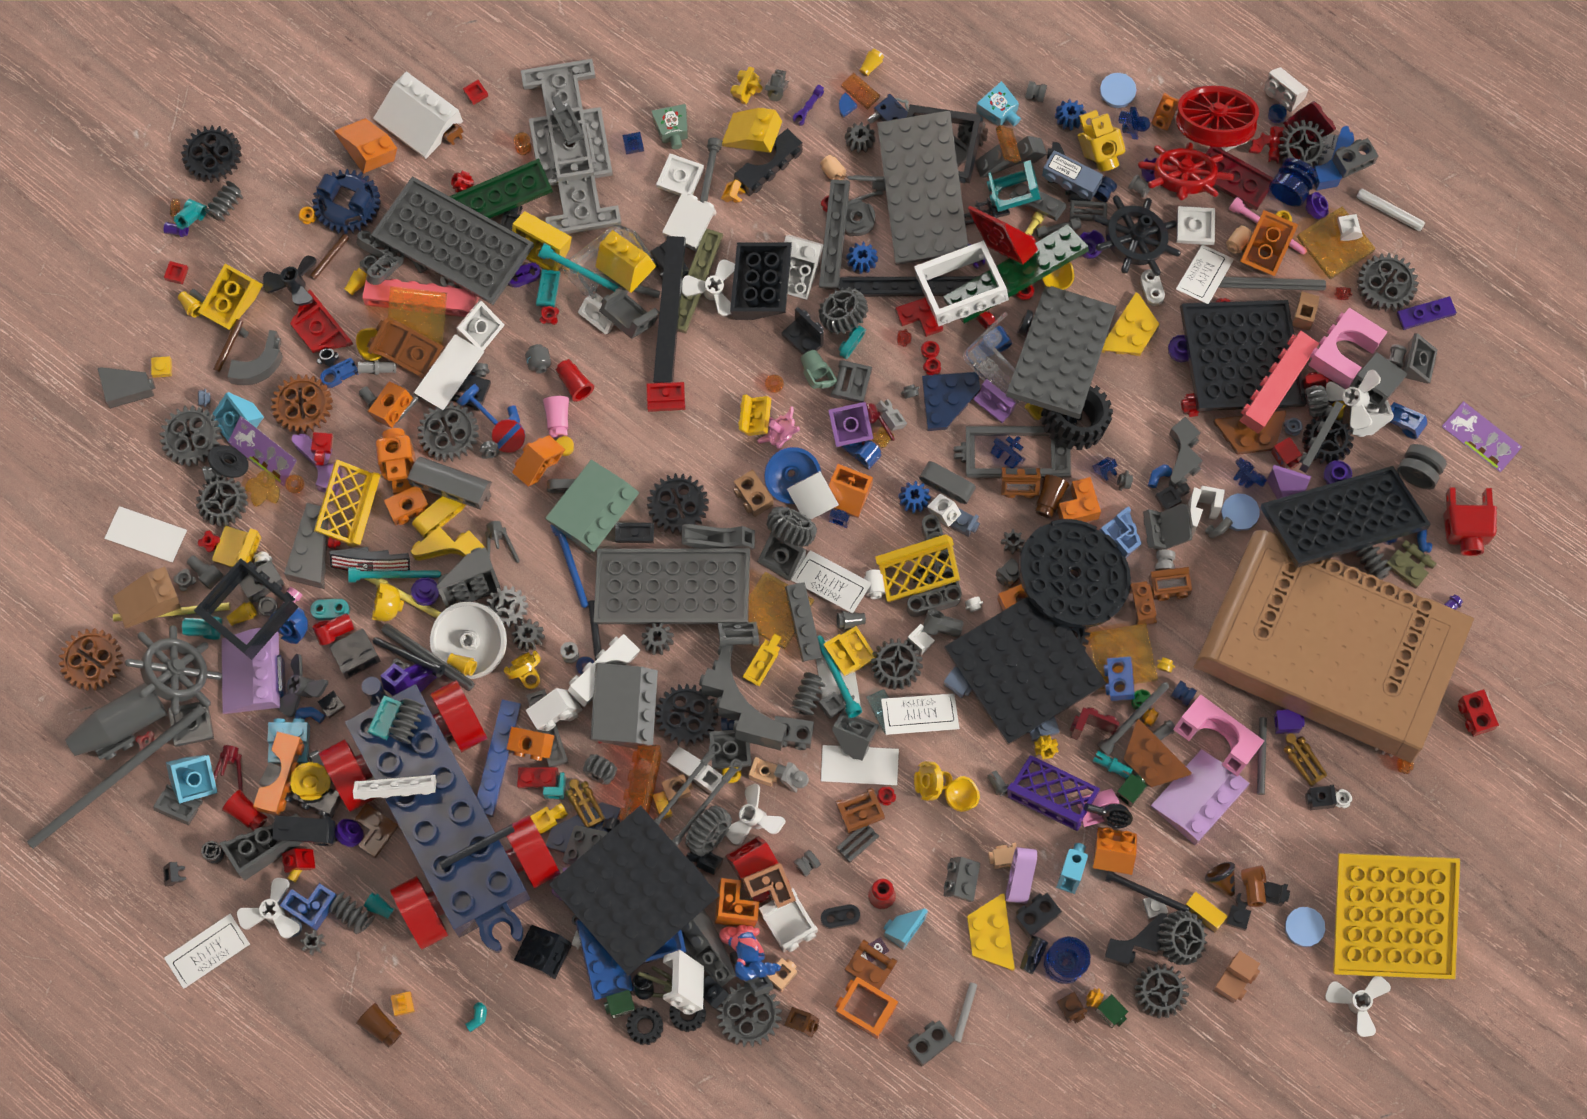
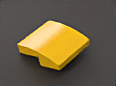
M857 626L842 635L838 634L823 644L843 676H847L870 664L871 659L877 658L872 656L873 650Z

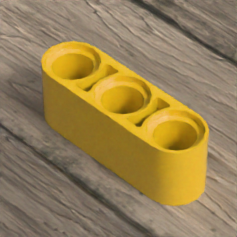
M442 496L417 516L412 522V526L425 539L429 531L437 529L439 526L443 527L460 513L466 504Z

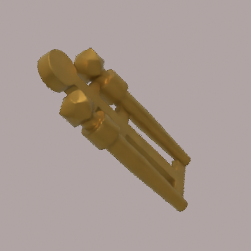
M1293 733L1287 734L1285 740L1287 743L1292 744L1294 749L1292 750L1287 745L1283 750L1289 755L1290 761H1293L1310 786L1326 777L1327 773L1312 752L1310 745L1305 742L1306 739L1300 736L1297 739V742L1300 744L1298 745L1296 743V736ZM1297 751L1301 758L1297 759V755L1293 752ZM1308 757L1311 758V760L1314 762V764H1315V765L1317 766V768L1320 770V772L1322 773V775L1319 776V774L1317 773V771L1314 769V767L1312 766V764H1311L1310 761L1308 760ZM1304 761L1315 777L1313 781H1311L1300 762Z
M572 779L569 782L571 789L565 791L569 802L574 806L585 827L589 828L600 824L605 820V817L593 796L592 789L589 788L588 782H582V790H579V781ZM582 793H585L588 798L584 799ZM576 796H579L581 800L579 803ZM591 801L600 818L595 819L587 804ZM583 805L592 822H587L580 806Z

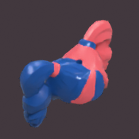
M739 925L737 928L725 927L719 933L721 941L737 952L736 976L741 980L748 981L756 977L761 978L775 975L776 971H780L781 966L770 962L762 963L765 959L764 950L755 937L760 933V930L749 925Z

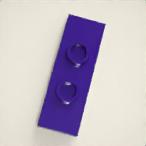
M1449 296L1397 312V316L1402 329L1406 330L1454 316L1457 312Z

